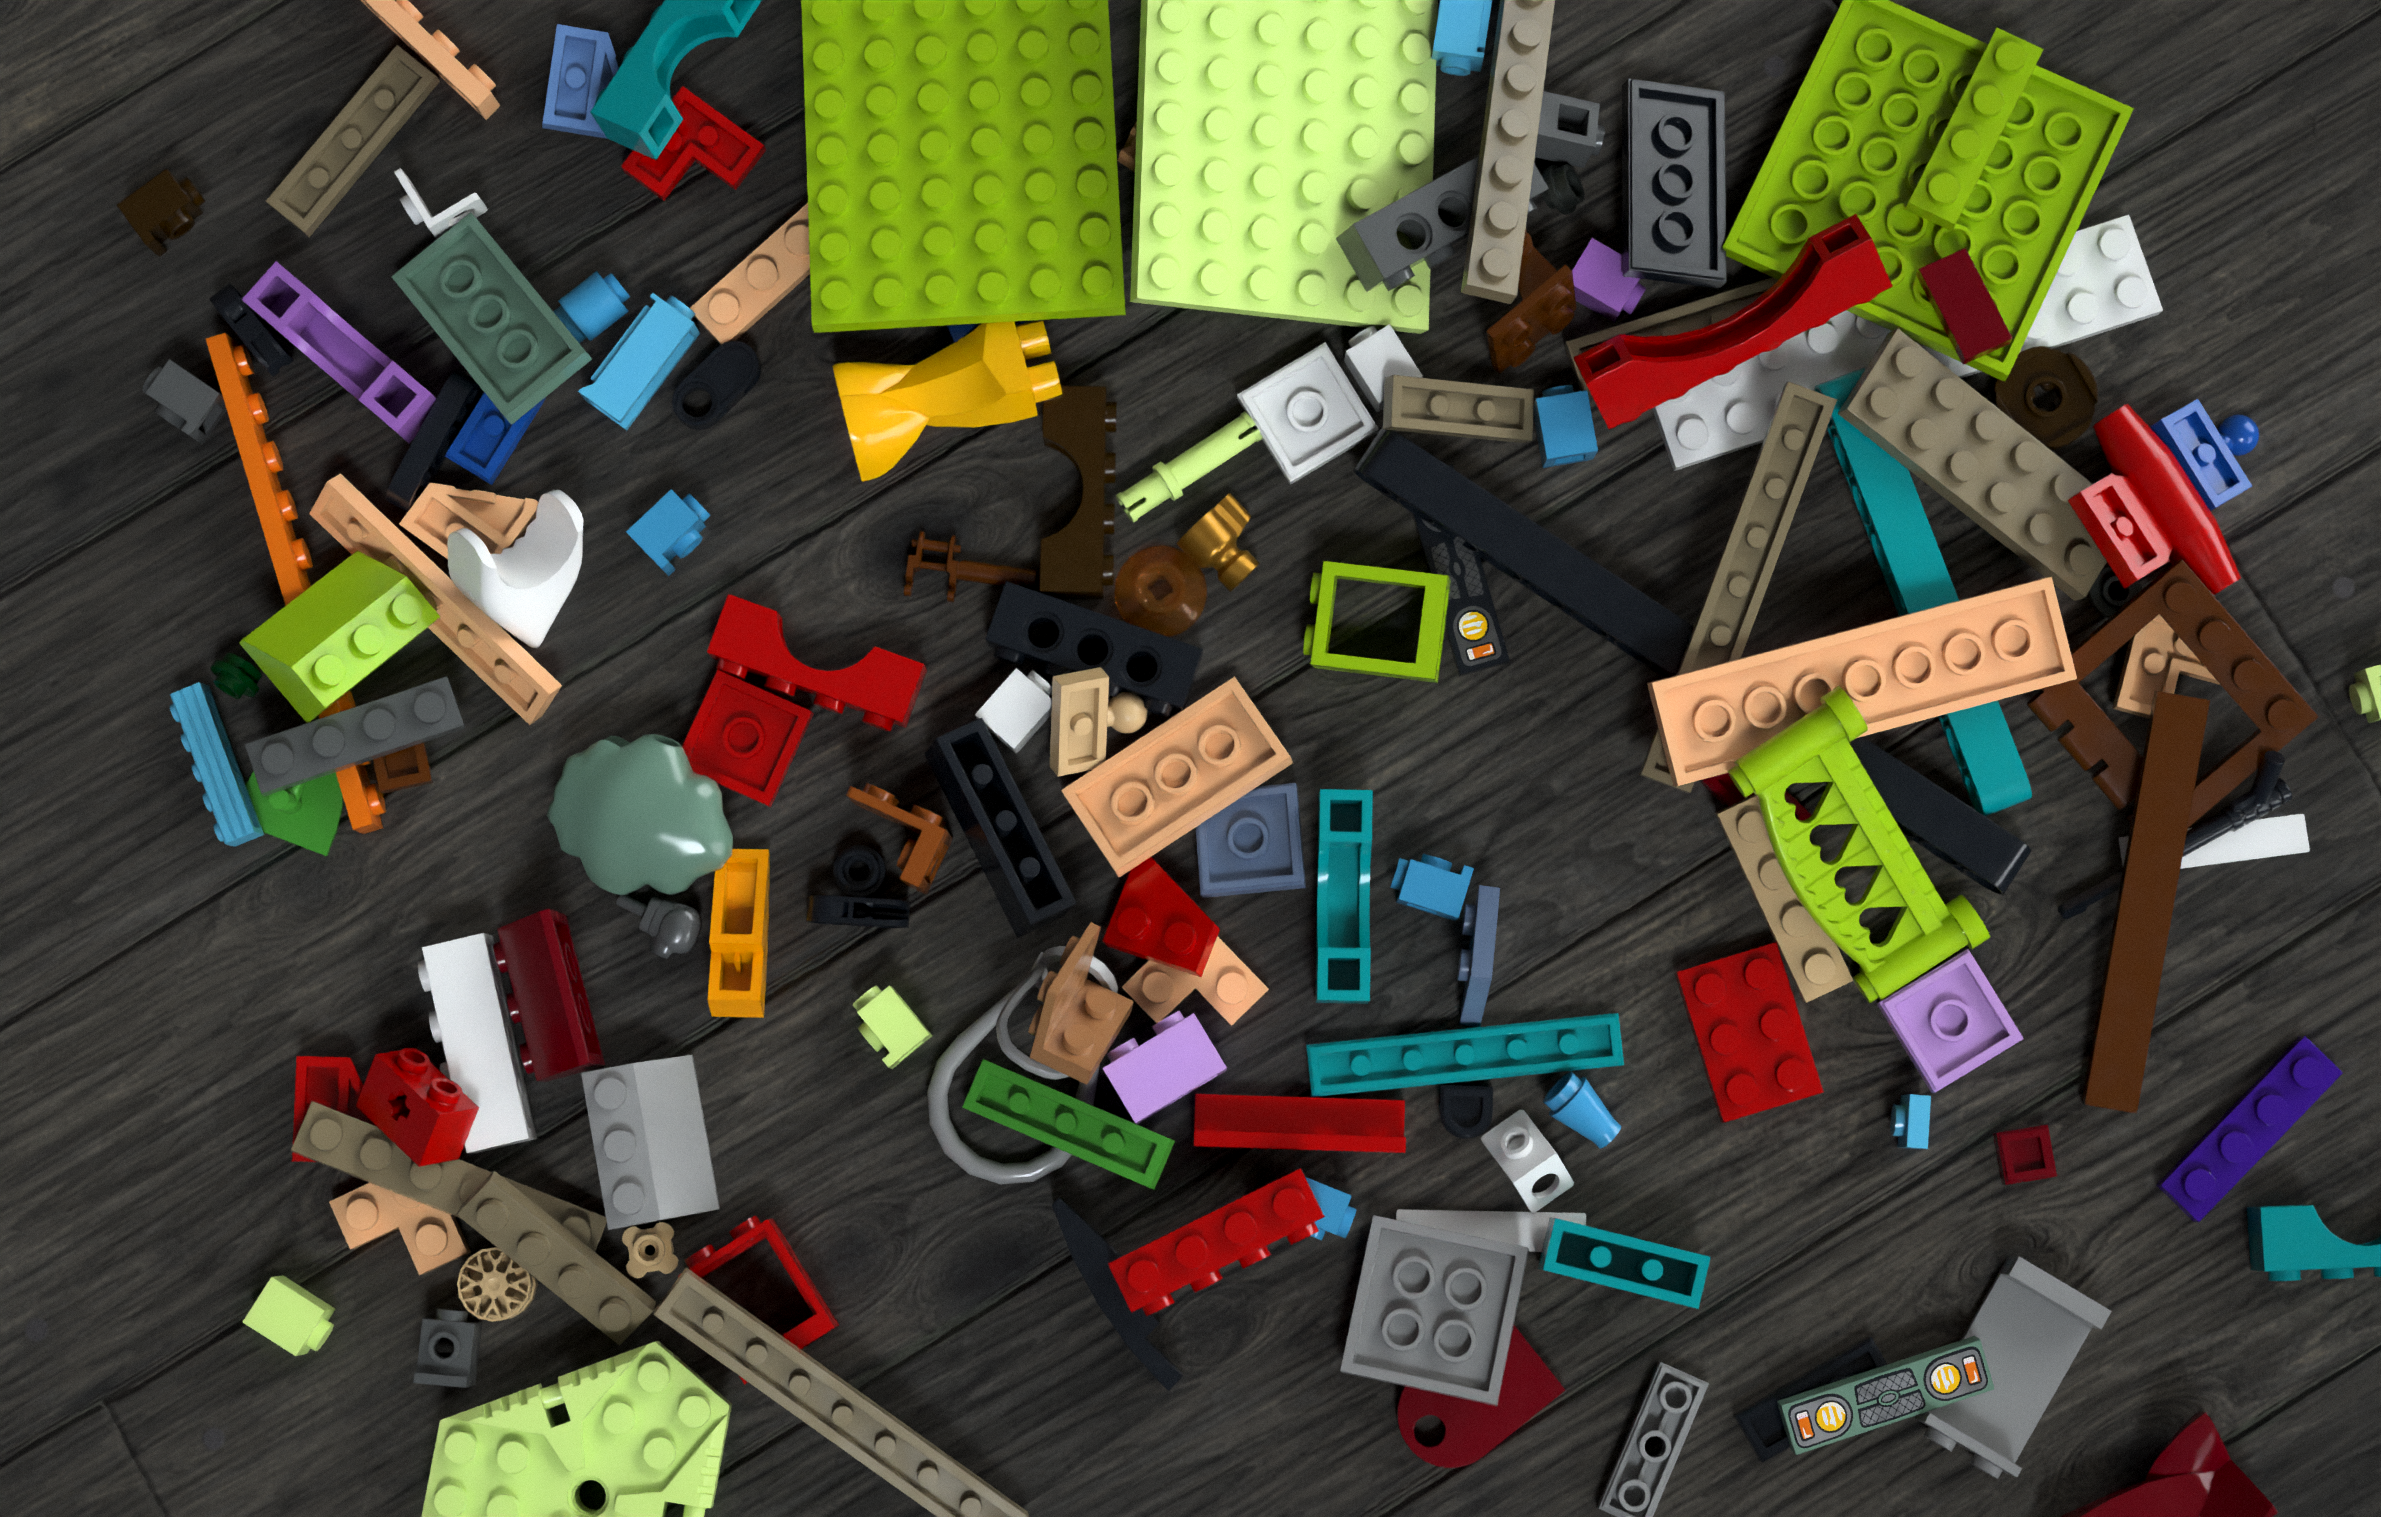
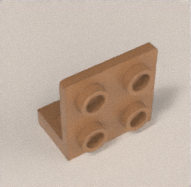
M1092 922L1081 938L1073 935L1068 941L1060 959L1062 968L1059 973L1051 970L1045 977L1037 996V1000L1044 1002V1005L1042 1004L1038 1008L1028 1031L1029 1034L1035 1036L1030 1054L1031 1059L1086 1085L1130 1016L1134 1003L1133 1000L1087 979L1101 926Z

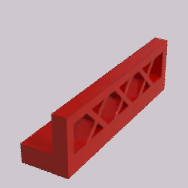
M1195 1094L1194 1147L1406 1153V1137H1404L1405 1100Z

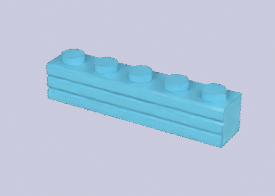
M198 682L171 693L170 696L173 704H170V711L175 721L181 723L184 732L181 734V741L186 751L192 753L195 761L191 765L192 771L197 781H202L206 791L202 797L209 812L213 811L217 821L213 825L217 838L220 842L224 841L226 845L236 847L263 836L262 827L210 686Z

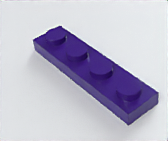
M2299 1036L2156 1186L2193 1222H2200L2343 1072L2306 1036Z

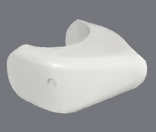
M552 490L543 494L538 502L536 518L527 526L525 536L516 539L513 547L504 548L501 554H490L484 542L467 528L454 531L448 536L447 541L450 578L455 586L493 621L529 647L538 648L570 594L579 574L583 556L582 513L576 503L561 490Z

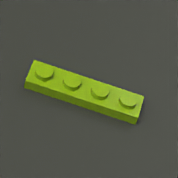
M1996 28L1906 206V210L1953 231L2044 49Z

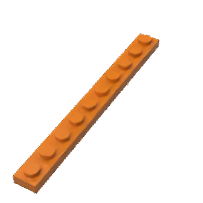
M222 333L206 338V342L286 606L311 587L306 569L313 567L312 559L304 539H296L291 521L298 519V513L290 491L288 489L282 491L277 472L283 470V463L275 442H267L262 424L269 422V417L260 393L253 394L248 375L254 374L250 354L244 344L238 346V343L228 334ZM348 691L319 714V719L356 707L351 691ZM371 760L336 772L352 829L362 834L382 829L383 825L380 814L386 813L385 801L379 791V786L377 783L370 785L365 765L371 764Z

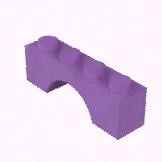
M275 261L243 297L242 301L410 444L416 437L436 398Z

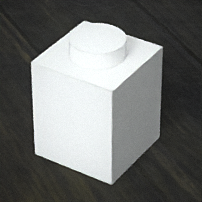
M1390 324L1377 331L1375 326H1370L1355 335L1348 342L1351 348L1346 351L1344 362L1376 412L1384 409L1385 377L1391 375L1423 377Z
M1016 668L978 710L975 716L977 719L982 718L988 730L1017 754L1051 716L1052 699L1050 696L1052 695V686L1035 671L1032 670L1025 676Z

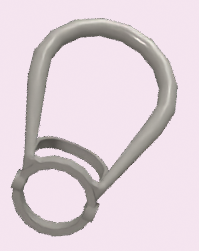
M1057 946L1047 949L1044 953L1041 952L1031 969L1033 971L1032 974L960 1033L936 1062L927 1090L929 1124L944 1154L969 1175L1000 1185L1034 1182L1061 1168L1072 1156V1154L1052 1146L1049 1151L1027 1162L1002 1164L980 1157L960 1140L950 1120L948 1092L955 1070L995 1026L1001 1050L1020 1067L1043 1078L1056 1080L1069 1077L1031 1059L1018 1050L1011 1042L1007 1029L1008 1018L1013 1010L1035 986L1040 990L1048 974L1046 966L1049 963L1060 961L1066 946ZM1093 956L1089 973L1094 975L1103 987L1117 993L1118 986L1114 975L1104 963ZM1100 1065L1087 1085L1079 1081L1075 1097L1094 1106Z

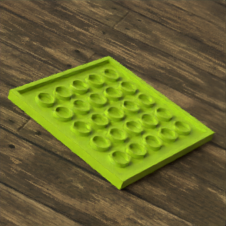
M1843 0L1722 249L1726 251L1727 257L1779 280L1796 260L1809 237L1856 214L1871 236L1893 287L1879 293L1871 301L1857 304L1846 311L1891 331L1898 328L1913 341L1961 362L1916 274L1919 268L1966 248L2013 337L2010 344L1968 362L1966 365L2005 382L2134 108L2036 65L1953 231H1950L1906 210V206L1988 44L1889 0Z

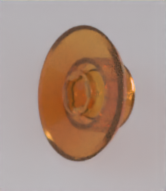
M1168 546L1148 547L1132 555L1121 567L1115 582V601L1121 616L1127 623L1170 637L1184 632L1200 617L1207 598L1206 580L1201 568L1185 552ZM1159 579H1164L1170 586V589H1173V592L1169 593L1161 601L1155 600V596H1153L1148 588L1158 582Z

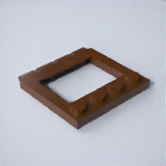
M2178 559L2071 650L2077 679L2041 688L2026 705L2050 732L2056 730L2066 721L2071 724L2057 740L2084 771L2090 769L2100 760L2105 763L2093 774L2091 779L2118 810L2124 808L2136 798L2143 756L2082 688L2079 682L2160 614L2258 727L2253 734L2196 781L2188 827H2190L2260 767L2264 754L2267 751L2278 752L2319 716L2183 560ZM2132 808L2125 816V818L2130 824L2132 821L2134 808Z

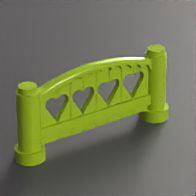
M1837 686L1820 698L1821 706L1734 762L1735 766L1728 770V774L1745 798L1752 793L1758 796L1765 828L1783 874L1795 895L1816 924L1843 952L1859 964L1860 973L1852 978L1863 997L1870 1004L1876 999L1882 1001L1966 945L1970 949H1974L1988 940L1990 935L1975 909L1963 895L1960 894L1946 904L1942 901L1849 743L1867 732L1868 727L1850 697L1840 686ZM1829 782L1812 816L1806 820L1796 819V805L1786 802L1784 797L1788 786L1794 783ZM1853 824L1838 856L1829 862L1822 861L1820 858L1821 847L1810 842L1812 829L1818 825ZM1878 865L1862 898L1854 903L1846 902V889L1835 884L1836 872L1846 866ZM1902 907L1887 938L1878 944L1871 943L1869 939L1870 929L1861 926L1859 923L1861 913L1867 908Z

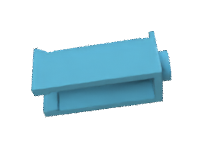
M1492 0L1439 1L1431 59L1436 60V65L1440 66L1442 72L1450 75L1466 76L1471 71H1481Z
M654 293L650 295L654 303L651 308L647 305L644 306L590 379L593 384L583 387L578 391L586 402L626 431L700 335L695 323L691 321L695 313L671 295L666 302Z

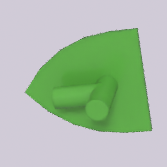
M253 772L246 787L263 832L328 856L344 807V799L336 772L267 796L261 794Z

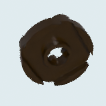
M2037 346L2026 349L2018 354L2006 381L1997 379L1991 388V398L1993 405L2052 451L2071 444L2089 428L2095 413V404L2098 402V387L2091 370L2078 356L2070 352L2064 353L2059 350L2050 349L2051 347ZM2040 386L2045 392L2052 389L2056 392L2057 398L2052 402L2054 411L2047 412L2043 407L2037 408L2033 404L2032 400L2036 397L2035 387Z

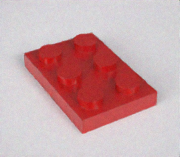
M1777 942L1674 973L1721 1123L1824 1093Z

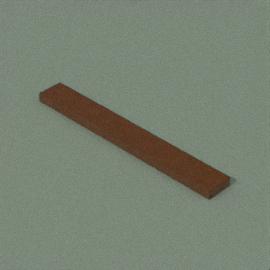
M2154 691L2082 1097L2084 1105L2137 1114L2210 700Z

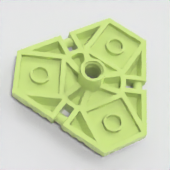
M659 1341L646 1344L559 1376L558 1383L542 1388L540 1383L440 1420L421 1517H665L668 1502L685 1505L683 1517H704L706 1508H712L714 1505L732 1403ZM565 1403L571 1421L556 1426L550 1408ZM585 1481H597L605 1489L606 1500L600 1509H589L582 1503L579 1493Z

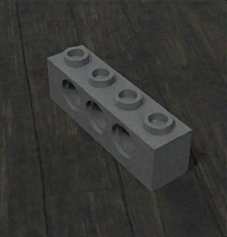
M1479 156L1354 223L1336 238L1366 292L1383 283L1386 289L1390 291L1415 276L1411 269L1412 267L1425 261L1430 269L1456 254L1452 245L1465 238L1468 241ZM1535 163L1528 214L1537 209L1533 200L1549 189ZM1438 209L1445 211L1450 216L1452 227L1445 225L1441 221ZM1397 231L1404 233L1409 238L1411 250L1406 249L1399 243Z

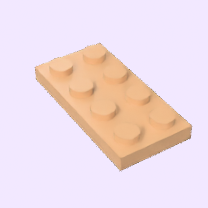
M1234 676L1061 791L1117 876L1121 877L1293 764V761Z

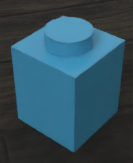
M1564 385L1542 391L1543 397L1536 398L1533 406V418L1542 467L1547 468L1593 460L1598 452L1587 390L1574 392L1572 385Z

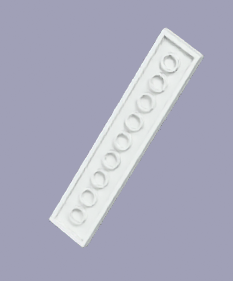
M2129 215L2076 231L2020 352L2037 346H2046L2054 349L2159 315L2163 311ZM1845 310L1830 318L1825 324L1816 328H1810L1784 341L1776 349L1762 352L1737 365L1732 371L1724 375L1715 376L1689 389L1683 396L1667 400L1652 408L1673 471L1763 443L1786 382L1789 381L1814 391V387L1818 384L1860 368H1866L1891 330ZM1917 343L1960 378L1982 372Z

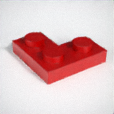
M682 86L673 97L672 102L681 114L683 121L657 160L633 150L621 165L623 172L665 201L695 161L731 188L737 190L766 152V148L754 137Z

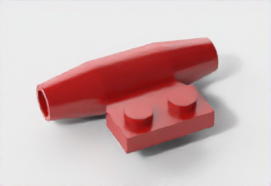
M2126 404L2094 424L2092 427L2112 474L2070 498L2068 502L2123 587L2130 586L2165 563L2170 562L2173 564L2178 559L2183 560L2213 595L2241 579L2216 518L2170 448L2133 408Z

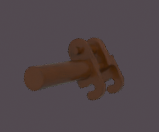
M920 531L918 540L912 539V547H917L916 556H908L904 596L911 597L915 572L921 571V568L944 571L950 576L947 602L955 601L958 580L1004 586L1007 581L1035 590L1037 570L968 560L954 561L955 552H961V545H956V536L954 535L951 536L949 542L925 539L924 531ZM924 550L948 553L946 564L922 561Z

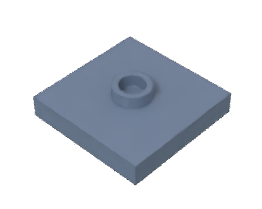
M1296 783L1256 787L1196 827L1200 894L1202 898L1306 888L1299 795Z

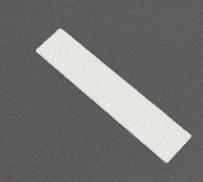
M2304 814L2272 817L2257 819L2247 825L2244 824V827L2237 831H2229L2182 857L2180 869L2309 852ZM2129 836L2119 838L2123 866Z
M1402 1209L1396 1212V1220L1528 1247L1529 1252H1542L1550 1217L1586 1226L1585 1213Z

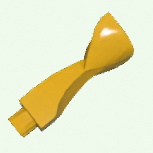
M1044 321L1028 322L1015 325V322L981 323L976 329L957 342L915 365L873 362H847L832 365L861 481L864 482L878 478L891 470L917 441L926 425L974 428L1012 423L1038 416L1037 402L1062 395L1060 379L1054 361L1028 368L1025 362L1027 359L1051 354Z

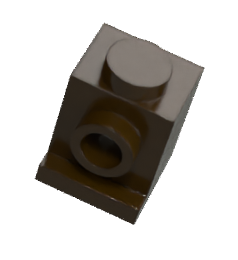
M165 169L118 203L117 207L145 245L160 257L167 252V249L162 244L168 238L170 240L180 238L195 225L194 219L203 214L199 206L205 203L206 200L187 176L179 181L168 169Z

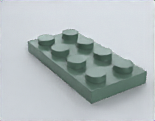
M471 212L391 276L511 425L592 360L590 355Z

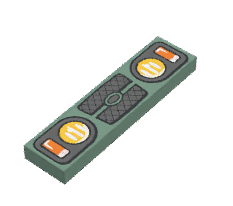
M1972 1336L1779 1400L1777 1404L1790 1449L1795 1455L1994 1390L1995 1388L1981 1340L1976 1336Z

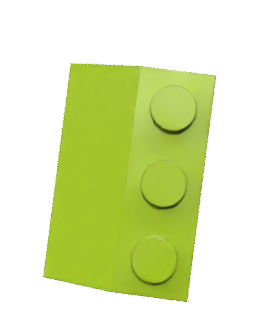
M357 550L239 643L305 722L309 723L424 632L440 616L407 576Z

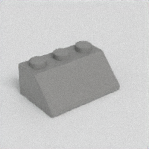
M693 1055L637 1062L581 1073L608 1230L720 1210Z

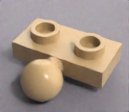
M1101 667L1053 676L1050 768L1058 777L1093 770L1106 761L1107 727L1111 726L1120 733H1133L1139 730L1147 719V708L1144 707L1143 699L1137 694L1122 692L1113 697L1108 703L1109 676Z

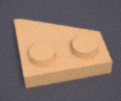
M429 483L399 525L447 560L448 536L461 528H467L474 532L484 542L490 554H501L504 548L513 547L515 540L523 537L526 533L527 526L536 518L538 501L530 498L519 499L496 495L492 492L456 489L454 486Z

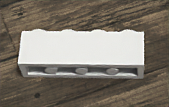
M485 933L422 947L424 960L418 961V973L422 987L425 992H432L436 1010L429 1012L431 1032L436 1043L443 1042L447 1062L440 1064V1071L449 1080L457 1083L461 1087L462 1092L479 1107L465 1142L466 1153H479L537 1139L502 976L494 954L493 936Z

